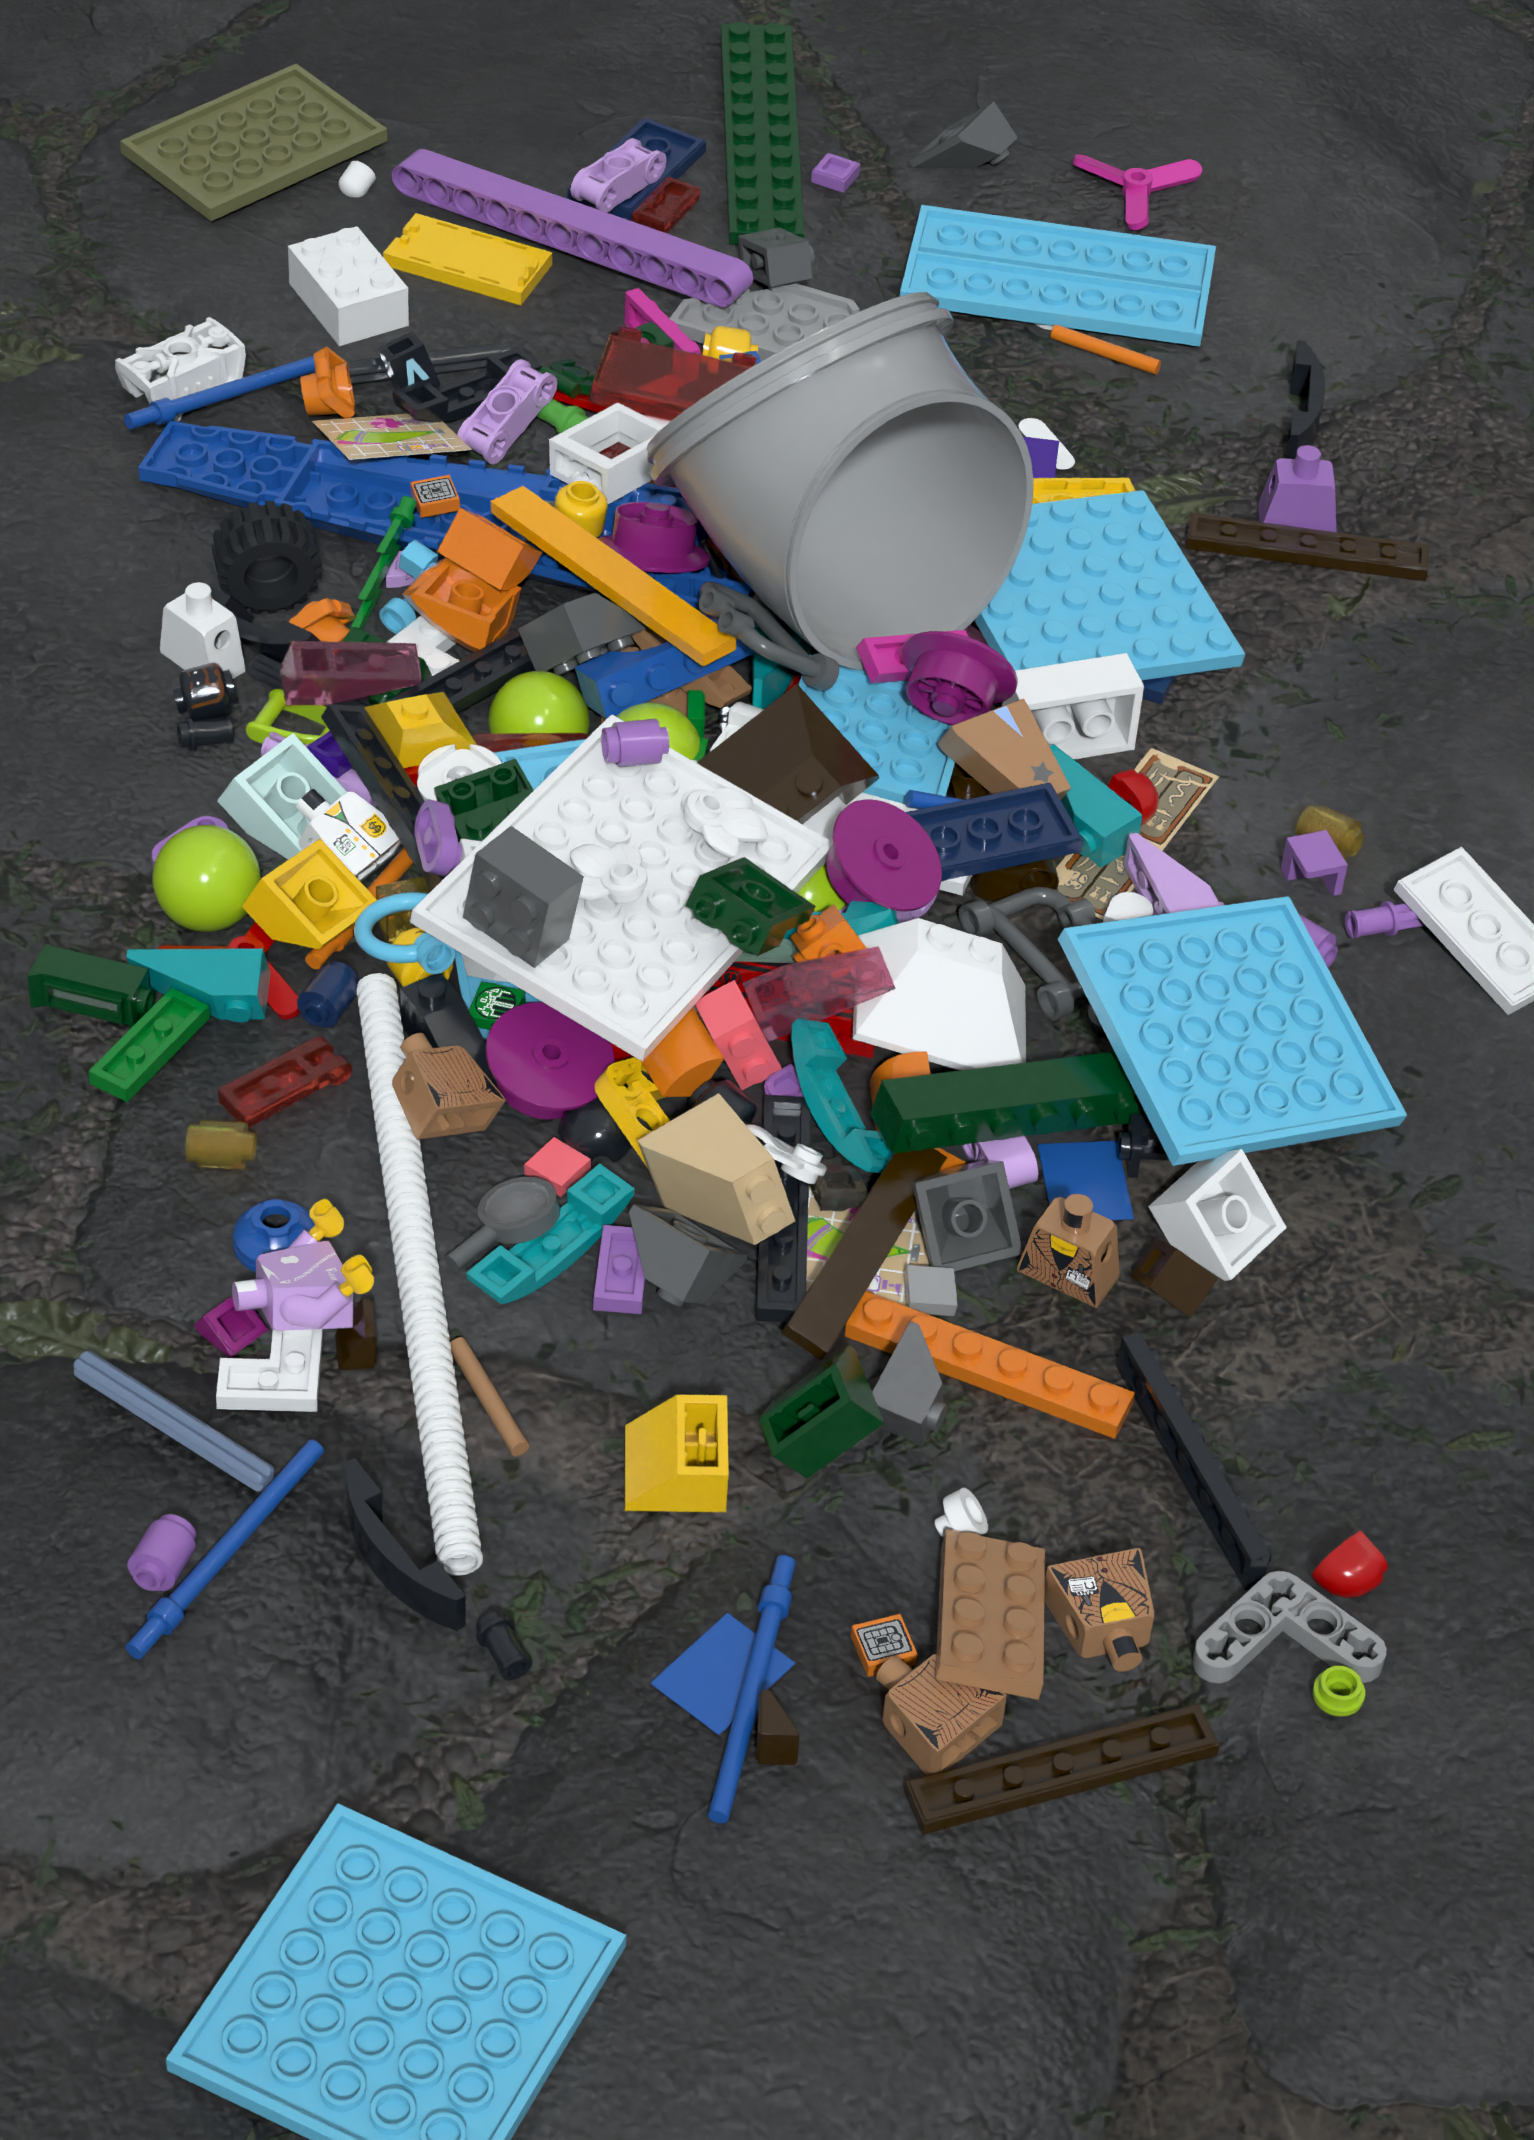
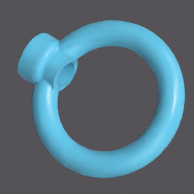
M409 892L384 897L367 906L355 922L354 936L356 942L362 950L376 959L392 963L418 962L426 972L439 974L447 970L455 958V949L428 933L421 934L412 945L386 943L377 939L372 933L373 926L379 920L396 912L413 910L428 893Z

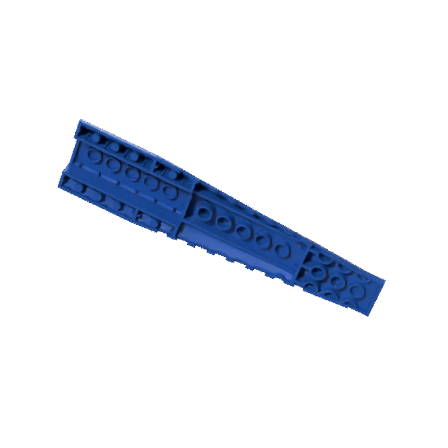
M171 420L138 467L140 481L177 487L244 508H249L248 504L255 502L260 506L265 505L266 501H275L276 506L279 507L285 503L292 506L293 512L300 510L304 513L306 520H310L315 528L379 545L392 523L389 519L392 508L398 507L402 496L412 498L410 482L450 475L460 499V508L480 514L542 552L526 579L602 594L491 513L492 500L521 486H525L543 500L554 502L559 489L568 484L550 475V469H546V475L525 473V466L512 464L508 465V470L486 468V461L470 459L469 465L448 463L447 456L431 454L430 460L409 458V455L349 460L331 441L313 439L312 445L297 442L295 436L218 426L203 427ZM646 483L614 502L607 504L605 526L597 539L613 534L615 509L625 503H661L676 506L691 513L693 511L678 488L660 487L656 484ZM415 507L413 512L415 520L412 527L404 528L396 543L402 545L399 550H404L410 542L417 540L438 554V559L447 558L438 553L437 550L458 511L421 518L417 507ZM699 520L695 539L696 545H698L701 539L710 537ZM715 553L714 556L724 579L714 577L709 564L703 569L683 573L644 571L698 611H701L699 608L700 588L705 582H716L749 597L754 596V591L747 583L739 582L737 578H731L726 573L722 560Z

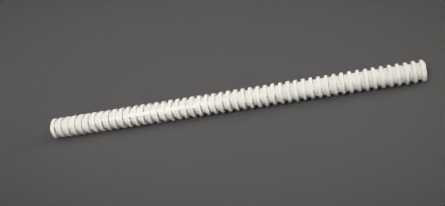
M375 973L363 977L358 982L356 989L363 1044L371 1089L383 1185L385 1187L391 1241L393 1243L409 1368L411 1370V1381L413 1382L412 1390L416 1406V1417L418 1418L417 1425L421 1442V1453L423 1455V1466L425 1467L424 1474L428 1491V1503L430 1504V1516L432 1517V1529L434 1530L433 1538L436 1543L435 1552L437 1561L448 1575L460 1576L477 1570L483 1563V1554L481 1552L471 1476L469 1475V1464L467 1462L468 1455L465 1450L466 1442L462 1426V1415L460 1414L458 1390L456 1389L457 1382L453 1366V1356L451 1354V1343L449 1342V1331L447 1330L448 1323L444 1307V1296L442 1295L441 1276L437 1261V1251L435 1249L434 1230L430 1215L420 1139L417 1140L392 1086L393 1077L406 1059L400 1049L405 1039L401 1023L397 985L389 975Z

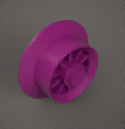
M631 502L619 505L615 509L613 534L599 538L600 541L643 571L661 573L692 572L705 568L710 560L708 552L695 544L698 523L695 514L667 504Z
M927 631L911 636L903 646L902 660L911 673L906 687L907 697L919 711L937 721L955 725L989 712L992 704L1001 703L1012 697L1018 686V677L1012 665L1000 653L970 637L944 631Z
M865 799L851 803L838 815L833 827V845L827 855V872L834 888L848 904L851 901L875 902L885 908L896 911H914L927 905L936 896L942 877L940 859L926 831L909 814L890 803Z
M544 1002L522 1004L502 1014L490 1029L486 1041L487 1063L492 1075L496 1079L499 1091L507 1103L514 1109L538 1119L562 1118L565 1110L580 1108L596 1099L598 1096L595 1092L594 1084L605 1069L614 1063V1053L609 1041Z

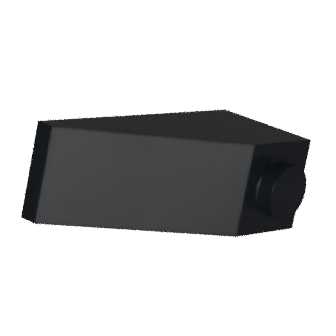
M434 974L400 988L401 1023L407 1035L423 1033L433 1048L457 1045L464 1048L498 1089L496 1079L492 1075L487 1063L486 1043L464 1000L443 974Z

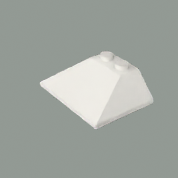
M920 918L858 936L870 953L855 963L853 1039L902 1054L927 1051L930 1062L960 1071L1026 1063L1025 984L1002 943Z

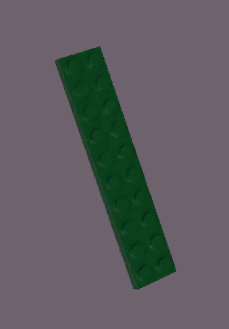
M743 22L721 24L729 245H739L738 236L775 228H782L804 238L792 26L779 23H769L767 25H752Z

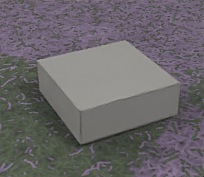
M907 1265L904 1273L906 1306L929 1315L954 1316L958 1306L954 1268Z

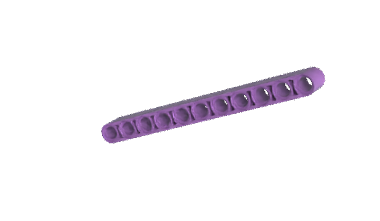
M426 149L416 150L392 171L394 185L401 193L718 307L729 306L753 284L754 278L750 267L738 258Z

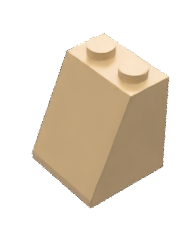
M719 1093L637 1140L659 1199L666 1209L674 1210L683 1216L753 1245L758 1244L795 1222L774 1158Z

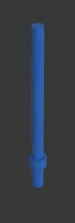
M314 356L173 400L166 397L153 401L147 408L125 414V424L130 430L154 422L157 425H161L170 420H175L176 415L315 372Z
M308 1440L168 1598L159 1599L146 1614L147 1622L125 1645L129 1655L138 1660L142 1659L162 1635H170L183 1621L184 1610L324 1454L323 1447L317 1441Z
M780 1555L776 1558L770 1583L763 1588L758 1605L761 1617L708 1812V1818L716 1823H726L729 1820L758 1710L759 1693H762L780 1622L788 1616L792 1594L789 1588L796 1561L787 1555Z

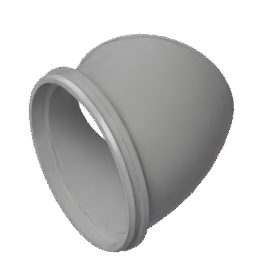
M928 292L911 293L882 302L846 317L786 347L694 403L664 426L647 445V460L649 463L655 464L650 472L655 484L660 487L676 485L712 541L757 596L815 650L835 659L839 665L851 669L865 670L856 646L863 638L918 634L927 631H955L967 628L986 608L1006 580L1022 547L1031 515L1033 471L1026 442L1013 420L982 394L955 358L944 339V336L952 328L954 319L949 310L938 309V299L931 296Z

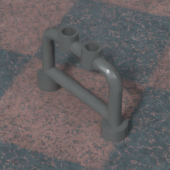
M705 582L702 584L699 608L702 612L719 619L718 629L720 632L741 640L759 655L802 673L805 684L820 691H827L835 684L839 675L838 662L821 653L810 657L777 622L779 617L757 594L749 597L716 582ZM754 626L760 628L773 642L760 635L754 629Z
M1033 887L988 905L981 899L962 905L959 909V919L966 933L980 937L992 932L994 929L1047 983V985L1039 988L1037 997L1039 1006L1048 1019L1055 1021L1071 1014L1074 1009V1002L1087 997L1080 982L1077 981L1072 984L1007 916L1030 906L1043 904L1050 906L1058 913L1063 928L1090 925L1095 921L1096 915L1094 907L1088 899L1082 898L1071 902L1057 890L1048 887Z

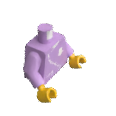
M328 1199L316 1202L310 1209L309 1216L315 1226L309 1232L304 1229L287 1249L261 1254L257 1257L256 1279L233 1282L232 1298L236 1311L261 1308L271 1329L277 1331L353 1327V1293L364 1294L373 1287L374 1277L372 1275V1268L363 1255L353 1256L342 1265L329 1241L320 1242L323 1237H334L340 1234L344 1228L342 1215L336 1207H333Z

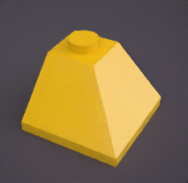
M444 692L425 694L364 707L403 768L420 765L427 755L443 746L455 744L456 750H470L469 744L477 745Z
M320 838L261 878L242 907L271 939L319 950L353 926L360 913L367 906L377 901V899Z

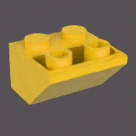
M675 1395L625 1425V1511L726 1512L729 1477L727 1395Z

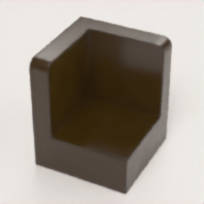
M1156 1238L1130 1276L1143 1287L1161 1296L1187 1316H1192L1218 1280L1216 1276L1178 1248L1159 1238Z

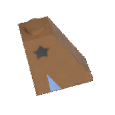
M1024 698L952 725L938 742L941 750L991 794L1051 782L1061 800L1071 789Z

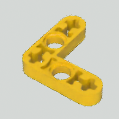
M632 1057L609 1065L598 1077L594 1087L598 1098L646 1165L637 1140L670 1122V1120L656 1102V1100L665 1097H662L656 1085L642 1074L641 1071L648 1074L642 1062L636 1057ZM637 1117H640L641 1119L646 1121L651 1127L652 1131L645 1128L638 1121Z

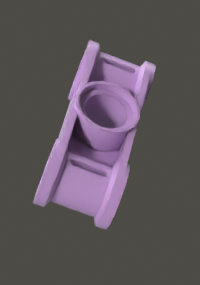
M630 138L623 145L606 153L604 157L593 164L582 168L572 181L571 196L578 201L586 200L594 204L596 209L608 213L615 206L631 198L638 191L649 184L655 183L665 170L666 155L658 150L650 151L642 147L639 140Z
M519 359L515 361L507 374L489 392L486 399L475 412L463 422L457 436L473 451L483 455V459L487 463L493 465L498 463L541 409L552 400L557 389V378L551 373L546 372L542 374L534 370L526 360Z

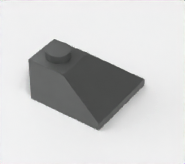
M993 101L945 127L909 162L913 168H976L988 161L991 165H995L1010 154L1007 148L1018 137Z
M982 1160L941 1170L912 1183L930 1267L954 1268L955 1272L1023 1254L1003 1161Z
M633 1204L629 1211L644 1277L659 1287L657 1291L658 1296L674 1305L682 1307L684 1302L703 1304L745 1263L748 1257L744 1252L674 1210Z

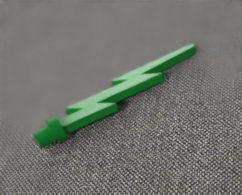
M402 496L398 507H394L391 510L389 519L392 523L376 551L382 554L358 596V599H362L363 602L351 628L357 627L363 630L383 591L379 586L402 546L396 543L404 528H410L415 520L413 512L417 502L409 496Z

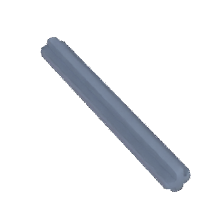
M84 1351L74 1361V1375L253 1490L263 1492L274 1480V1468L272 1465L92 1351Z

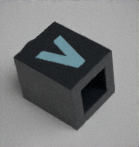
M413 331L378 347L380 356L396 390L426 380L434 388L441 385L425 345Z

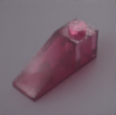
M291 641L280 666L285 705L335 704L419 685L422 680L416 643Z

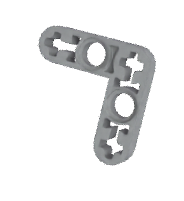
M1275 1571L1270 1572L1258 1581L1199 1637L1196 1642L1192 1663L1195 1672L1202 1679L1212 1683L1227 1682L1234 1678L1283 1631L1331 1667L1345 1666L1351 1668L1360 1676L1362 1683L1379 1677L1384 1666L1387 1648L1384 1641L1377 1634L1300 1578L1289 1572ZM1284 1593L1289 1596V1599L1282 1597L1276 1601L1271 1611L1268 1609L1272 1595L1279 1597ZM1317 1618L1324 1619L1330 1622L1334 1627V1631L1330 1634H1318L1309 1628L1307 1622ZM1241 1619H1252L1258 1622L1263 1630L1258 1634H1245L1236 1627L1235 1623ZM1344 1636L1347 1637V1638H1348L1347 1641H1345L1344 1639H1342V1637H1344ZM1226 1642L1230 1644L1226 1659L1218 1657L1215 1660L1208 1658V1654L1214 1657L1220 1654L1225 1649ZM1365 1652L1371 1656L1370 1658L1364 1656L1358 1660L1353 1657V1654L1360 1656Z

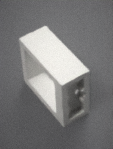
M616 403L549 439L550 475L567 484L575 481L590 482L607 498V504H610L653 480L650 472L655 464H651L647 460V445L664 425L620 403ZM617 442L631 448L613 459L599 453Z

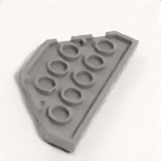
M792 282L751 292L748 288L727 307H718L707 302H700L696 298L685 299L669 319L674 321L691 341L704 344L705 333L711 334L716 326L745 329L751 334V344L759 345L758 354L761 361L803 338L858 313L859 308L854 300Z

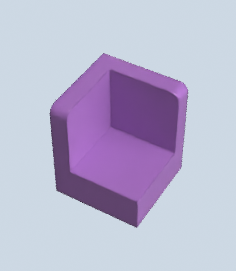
M1327 830L1286 838L1281 871L1286 880L1321 877L1332 896L1341 895L1347 863Z

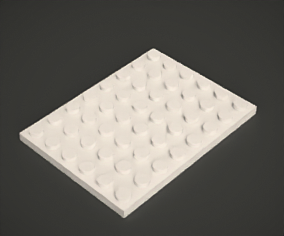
M611 715L412 910L410 923L643 1061L744 952L731 943L728 935L699 921L694 916L692 910L685 906L699 876L746 857L798 893L827 861V855L833 842L669 748L668 754L662 755V761L658 764L617 767L615 763L606 764L601 745L602 729L612 727L614 722H624ZM729 787L747 794L753 800L750 810L757 813L763 820L768 838L765 842L738 841V851L734 858L721 854L705 841L703 833L693 830L686 823L683 816L684 803L690 793L697 790L712 793L717 788ZM510 826H513L574 870L576 869L571 862L570 852L577 847L598 845L609 850L618 843L633 846L640 852L642 856L641 866L647 873L648 882L644 888L643 895L633 902H615L608 895L596 900L579 898L569 940L535 968L519 957L512 955L501 944L484 932L477 930L470 922L462 918L475 854Z

